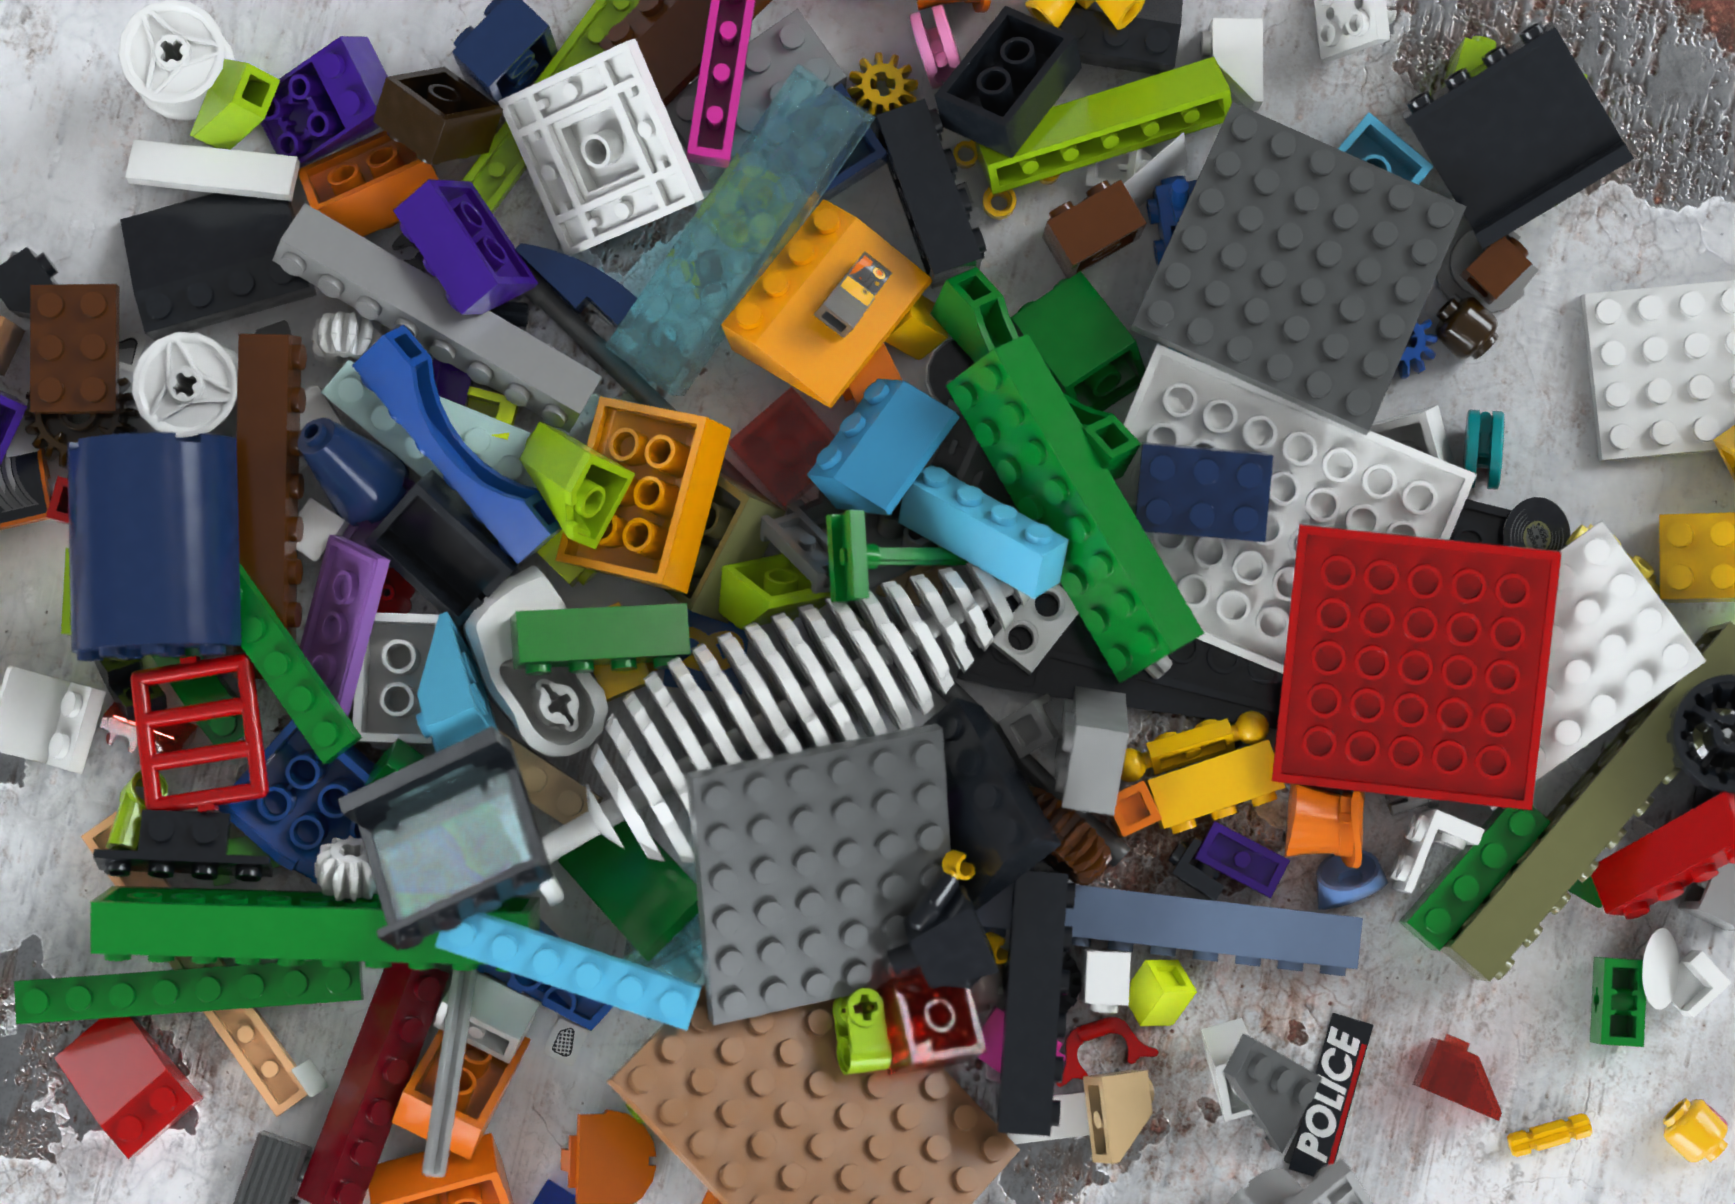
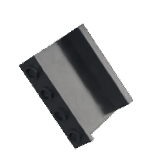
M1542 21L1531 25L1519 34L1521 41L1508 49L1502 44L1487 52L1481 58L1484 62L1470 72L1465 67L1451 74L1444 80L1446 87L1432 95L1427 90L1415 96L1406 104L1409 109L1402 113L1408 127L1410 126L1455 201L1467 206L1464 216L1483 249L1634 159L1553 22L1545 26Z

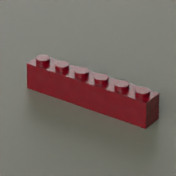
M391 962V967L383 969L298 1190V1197L311 1204L363 1203L393 1125L392 1120L401 1095L411 1078L450 973L436 967L427 970L410 969L409 963Z

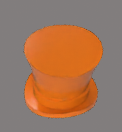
M1291 784L1288 798L1284 856L1333 853L1335 856H1340L1342 862L1347 867L1358 869L1362 863L1363 808L1366 792L1353 791V793L1343 792V794H1339L1315 786Z

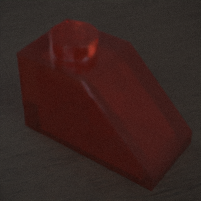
M1449 1034L1445 1035L1443 1041L1431 1037L1412 1085L1499 1121L1502 1115L1501 1109L1479 1056L1468 1052L1470 1043Z

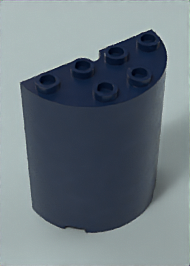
M127 433L78 439V442H68L71 652L77 654V661H102L104 657L142 659L144 655L182 657L185 656V648H199V655L226 654V646H241L237 439L212 434H198L191 437L176 438V433Z

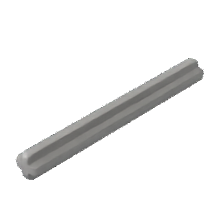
M453 969L422 1168L423 1174L430 1177H444L447 1170L477 970L458 971Z

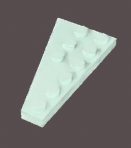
M348 360L321 393L422 478L432 469L443 478V474L433 462L418 450L415 441L403 426L391 418L388 408L378 396L363 384L359 373L352 366L355 362ZM439 396L454 429L464 443L484 463L507 478L522 485L537 488L519 460L525 449L526 441L531 434L530 432ZM509 433L508 440L491 436L494 434Z

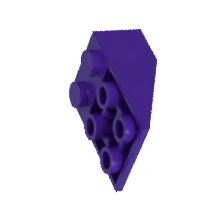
M340 36L279 78L280 83L265 119L261 122L277 155L296 156L300 162L299 168L379 128L373 122V118L385 79L388 76L368 36Z

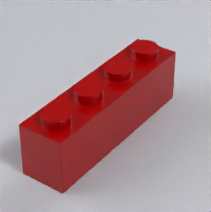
M1724 791L1600 860L1598 867L1591 876L1605 913L1625 916V919L1641 917L1650 911V905L1659 900L1668 901L1679 897L1684 893L1683 887L1693 882L1698 883L1712 879L1719 874L1718 868L1728 863L1734 864L1735 793Z

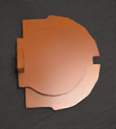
M606 1109L602 1114H577V1135H569V1149L561 1148V1170L568 1172V1188H576V1204H634L639 1201L653 1182L656 1165H649V1157H657L654 1141L645 1126L627 1113Z

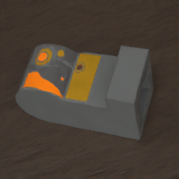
M864 252L813 315L841 337L845 338L862 318L865 311L874 301L875 295L888 280L892 272L867 252Z

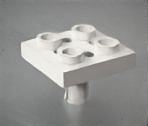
M1314 0L1321 60L1333 61L1390 40L1389 25L1395 20L1397 10H1387V7H1396L1394 0Z

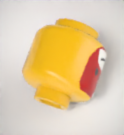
M1687 1098L1682 1099L1663 1119V1123L1666 1125L1664 1129L1665 1140L1689 1162L1695 1163L1704 1158L1712 1162L1722 1154L1728 1145L1724 1140L1728 1131V1123L1702 1099H1694L1692 1101H1689Z

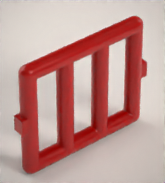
M246 653L201 660V656L180 658V663L136 670L131 674L130 682L146 810L184 811L198 808V812L219 810V805L261 799L268 795L269 786L254 664ZM237 672L240 697L156 711L151 710L150 685ZM242 714L245 740L158 754L156 752L154 728ZM244 757L248 759L250 783L162 796L159 777V771Z

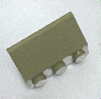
M720 472L688 594L667 589L663 590L681 604L687 603V608L690 611L728 624L729 620L718 612L722 566L762 558L770 541L763 542L760 539L761 517L768 514L772 519L784 516L786 511L761 493Z

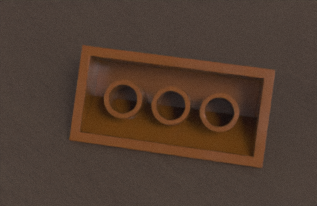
M640 0L638 5L621 22L610 29L608 35L598 45L603 51H606L635 38L664 106H667L700 73L711 0ZM756 0L753 19L772 0Z

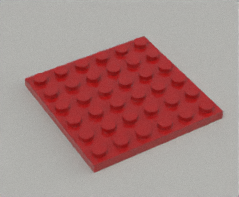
M1299 524L1272 781L1532 810L1562 552Z

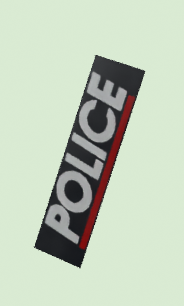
M1332 1013L1315 1073L1322 1077L1317 1087L1314 1099L1308 1104L1304 1112L1289 1170L1314 1177L1322 1167L1335 1163L1373 1024Z

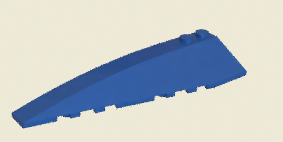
M291 720L264 750L269 786L268 795L261 799L219 805V811L221 813H230L231 822L279 865L290 871L295 870L312 879L311 882L317 884L315 863H317V855L320 853L321 845L331 844L332 839L336 837L342 840L348 839L350 835L353 838H362L358 824L342 814L338 799L364 787L374 763L353 745L331 763L323 764L294 721ZM249 768L234 785L250 783ZM442 825L387 850L390 873L396 893L453 895L486 880L467 866L461 846ZM540 919V932L560 938ZM479 965L477 969L481 973L486 972L505 982L509 988L542 1002L543 1006L590 1031L614 1007L512 972L497 971L496 967L491 965Z

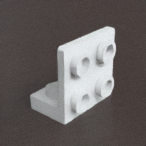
M8 666L0 689V752L82 774L106 692L15 666Z
M1437 809L1422 810L1420 817L1414 815L1405 834V839L1410 840L1405 855H1397L1389 874V878L1394 880L1391 889L1404 893L1413 892L1433 841L1454 850L1457 848L1464 850L1465 845H1479L1485 829Z

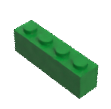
M687 603L515 611L510 618L513 669H525V674L529 676L552 673V667H568L569 673L593 672L594 665H611V671H630L637 669V663L653 662L654 669H669L667 662L676 657L683 661L691 655Z
M1532 806V810L1498 807L1480 827L1485 830L1479 845H1465L1464 850L1459 851L1399 922L1430 950L1440 951L1551 821L1534 806Z

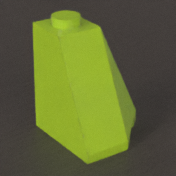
M540 421L534 432L529 435L525 449L519 458L565 535L575 542L596 549L636 473L566 433Z

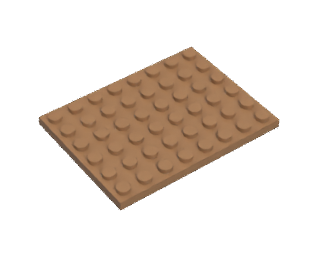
M704 982L688 1030L686 1031L664 1023L607 1081L722 1204H972L1020 1151L1005 1133H998L996 1129L997 1124L885 1005L886 1029L892 1055L890 1067L887 1070L846 1075L840 1070L837 1060V1038L833 1016L835 999L713 1025L708 1019ZM854 1005L855 1013H862L861 1005Z

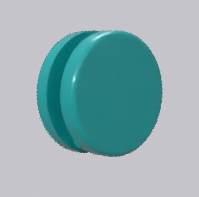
M1471 409L1468 410L1466 418L1463 469L1476 474L1477 468H1487V489L1497 490L1500 486L1502 470L1504 413L1502 411H1492V415L1489 412H1482L1480 414V410ZM1475 478V480H1474L1473 485H1472L1471 488H1474V487H1475L1476 478Z

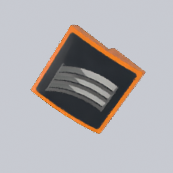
M45 448L9 458L5 454L0 465V530L49 519L46 515L52 497L48 482L51 476L47 459L44 458Z

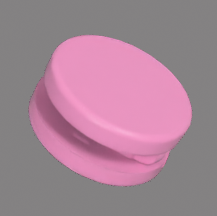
M941 4L931 7L937 27L926 30L920 11L909 16L919 53L933 89L941 87L943 82L948 79L961 62L948 17Z

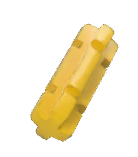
M1580 1113L1568 1117V1121L1559 1119L1531 1127L1529 1132L1521 1130L1510 1133L1507 1136V1142L1512 1155L1519 1157L1530 1154L1532 1152L1531 1149L1540 1151L1568 1143L1570 1138L1579 1140L1592 1135V1126L1588 1116Z

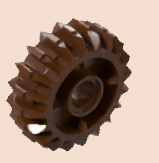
M1029 786L1062 844L1042 859V861L1052 867L1054 871L1068 874V879L1073 883L1088 886L1107 869L1106 866L1112 860L1109 846L1096 833V829L1091 827L1086 822V819L1079 816L1074 809L1062 808V800L1057 799L1052 793H1048L1042 788Z

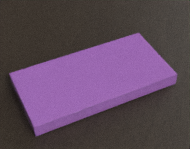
M330 534L300 643V649L349 717L390 559L343 536Z

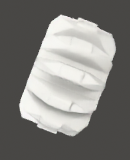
M338 311L336 314H323L322 318L316 320V326L312 333V351L315 353V359L325 362L328 367L342 368L348 360L356 362L384 334L382 324L375 320L366 319L355 312L344 313Z
M350 835L348 839L342 840L336 837L332 839L331 844L321 845L320 853L317 855V863H315V877H317V885L321 886L324 895H335L336 901L347 898L355 902L356 898L361 897L368 900L372 899L373 893H378L362 838L357 839Z

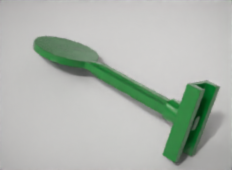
M864 510L845 511V514L826 515L831 602H850L869 598L868 570H874L878 566H964L966 563H969L944 548L878 547L876 544L866 543Z

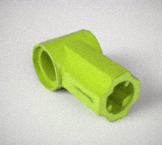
M141 770L129 780L120 792V805L106 844V848L110 850L138 851L142 810H146L145 800L140 798L136 792L137 786L143 787ZM159 773L162 796H167V781Z

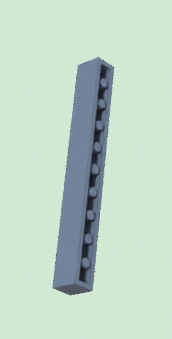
M1013 883L976 911L985 933L994 932L1001 937H1006V929H1010ZM1075 885L1074 909H1066L1065 926H1072V945L1090 947L1091 939L1108 941L1107 949L1133 952L1134 944L1150 945V954L1175 957L1176 949L1193 950L1192 959L1218 962L1219 953L1236 955L1235 964L1259 967L1261 965V958L1278 960L1277 969L1303 971L1304 963L1320 965L1321 974L1345 976L1346 968L1358 969L1363 918L1081 885Z

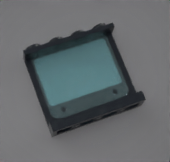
M493 726L338 799L342 814L359 826L387 926L376 930L378 939L397 950L414 948L422 943L423 938L438 931L443 932L455 929L461 925L462 920L477 913L494 911L501 906V902L516 895H526L535 892L540 888L541 883L554 878L511 741Z

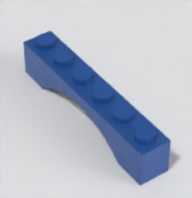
M405 325L383 334L352 365L359 373L363 384L373 391L388 408L391 418L403 426L415 441L418 450L428 457L443 474L446 484L458 492L470 507L472 515L488 528L498 540L501 550L511 556L517 564L536 553L562 530L537 488L522 485L501 475L484 463L464 443L452 426L440 401L434 380L432 357Z

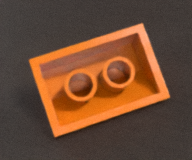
M385 130L304 166L298 171L309 205L362 237L380 229H387L396 225L399 219L393 210L427 180H440L433 165L419 160L415 152L404 144L391 139Z
M492 1133L483 1135L470 1160L449 1151L447 1170L444 1177H430L423 1174L422 1168L425 1151L377 1164L369 1185L370 1204H514L503 1161Z

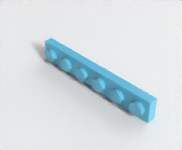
M477 913L462 920L461 925L455 929L440 931L435 944L437 948L686 1031L688 1030L702 985L485 913Z

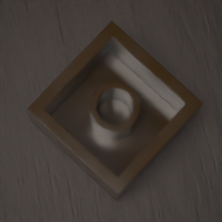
M439 67L386 77L373 122L384 129L391 139L404 144L415 152L417 158L422 162L438 165L446 161L467 159L470 156L489 153L503 108L446 67Z

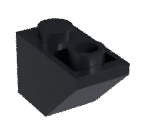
M26 247L0 265V298L11 312L19 317L30 319V285H58L53 276L59 272L44 252L37 255Z

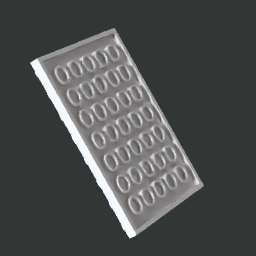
M1156 344L1123 423L1141 445L1124 476L1115 480L1135 514L1142 442L1263 452L1274 455L1265 542L1155 532L1145 533L1205 633L1196 639L1283 674L1299 524L1449 540L1477 474L1375 432L1369 431L1367 435L1361 434L1208 364Z

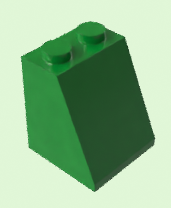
M1081 271L1070 278L1060 280L1051 291L1036 301L1024 304L1015 315L1010 317L1019 337L1029 334L1062 392L1077 402L1103 412L1138 389L1145 373V367L1137 342Z

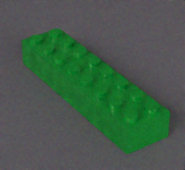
M1029 334L994 348L946 385L955 404L968 423L1019 513L1039 524L1048 526L1055 533L1068 539L1060 582L1119 683L1154 665L1205 634L1109 470L1105 469L1082 429V424Z

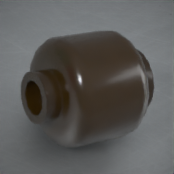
M1453 297L1436 313V317L1440 321L1435 328V335L1459 359H1465L1470 356L1473 359H1478L1490 349L1499 337L1495 332L1498 327L1496 317L1475 297H1466L1459 302Z

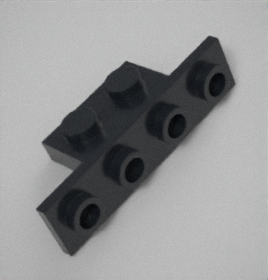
M142 810L138 851L94 849L93 854L99 870H104L105 874L115 877L129 876L131 871L148 872L149 876L161 879L172 878L174 873L191 874L193 878L199 880H215L218 878V875L235 876V879L244 882H258L261 880V877H273V866L269 856L228 855L231 827L230 813Z

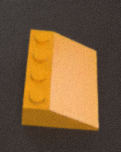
M823 199L723 321L721 326L731 350L827 407L832 408L932 283V279L860 219ZM864 252H867L890 270L892 274L875 295L874 301L865 311L857 325L843 338L813 314Z
M600 396L587 446L636 474L597 548L593 549L568 538L563 531L555 560L649 586L688 594L732 429L705 416Z

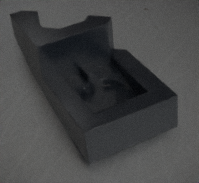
M104 657L102 661H95L96 667L110 695L127 721L135 719L130 677L134 671L143 669L142 659L117 661ZM158 684L150 685L151 710L167 709V699L164 691Z

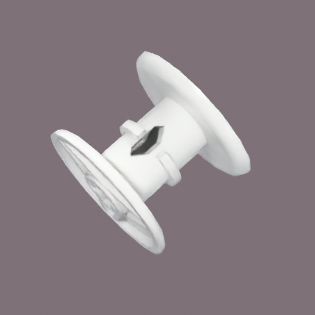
M162 0L151 3L134 14L121 33L118 51L123 75L146 105L168 119L183 121L197 118L208 89L213 86L223 69L224 59L235 60L231 45L224 38L220 27L210 14L189 1Z
M176 332L157 339L142 353L133 372L132 395L139 414L153 429L162 433H176V438L191 437L198 434L232 437L237 432L238 355L233 350L199 333Z

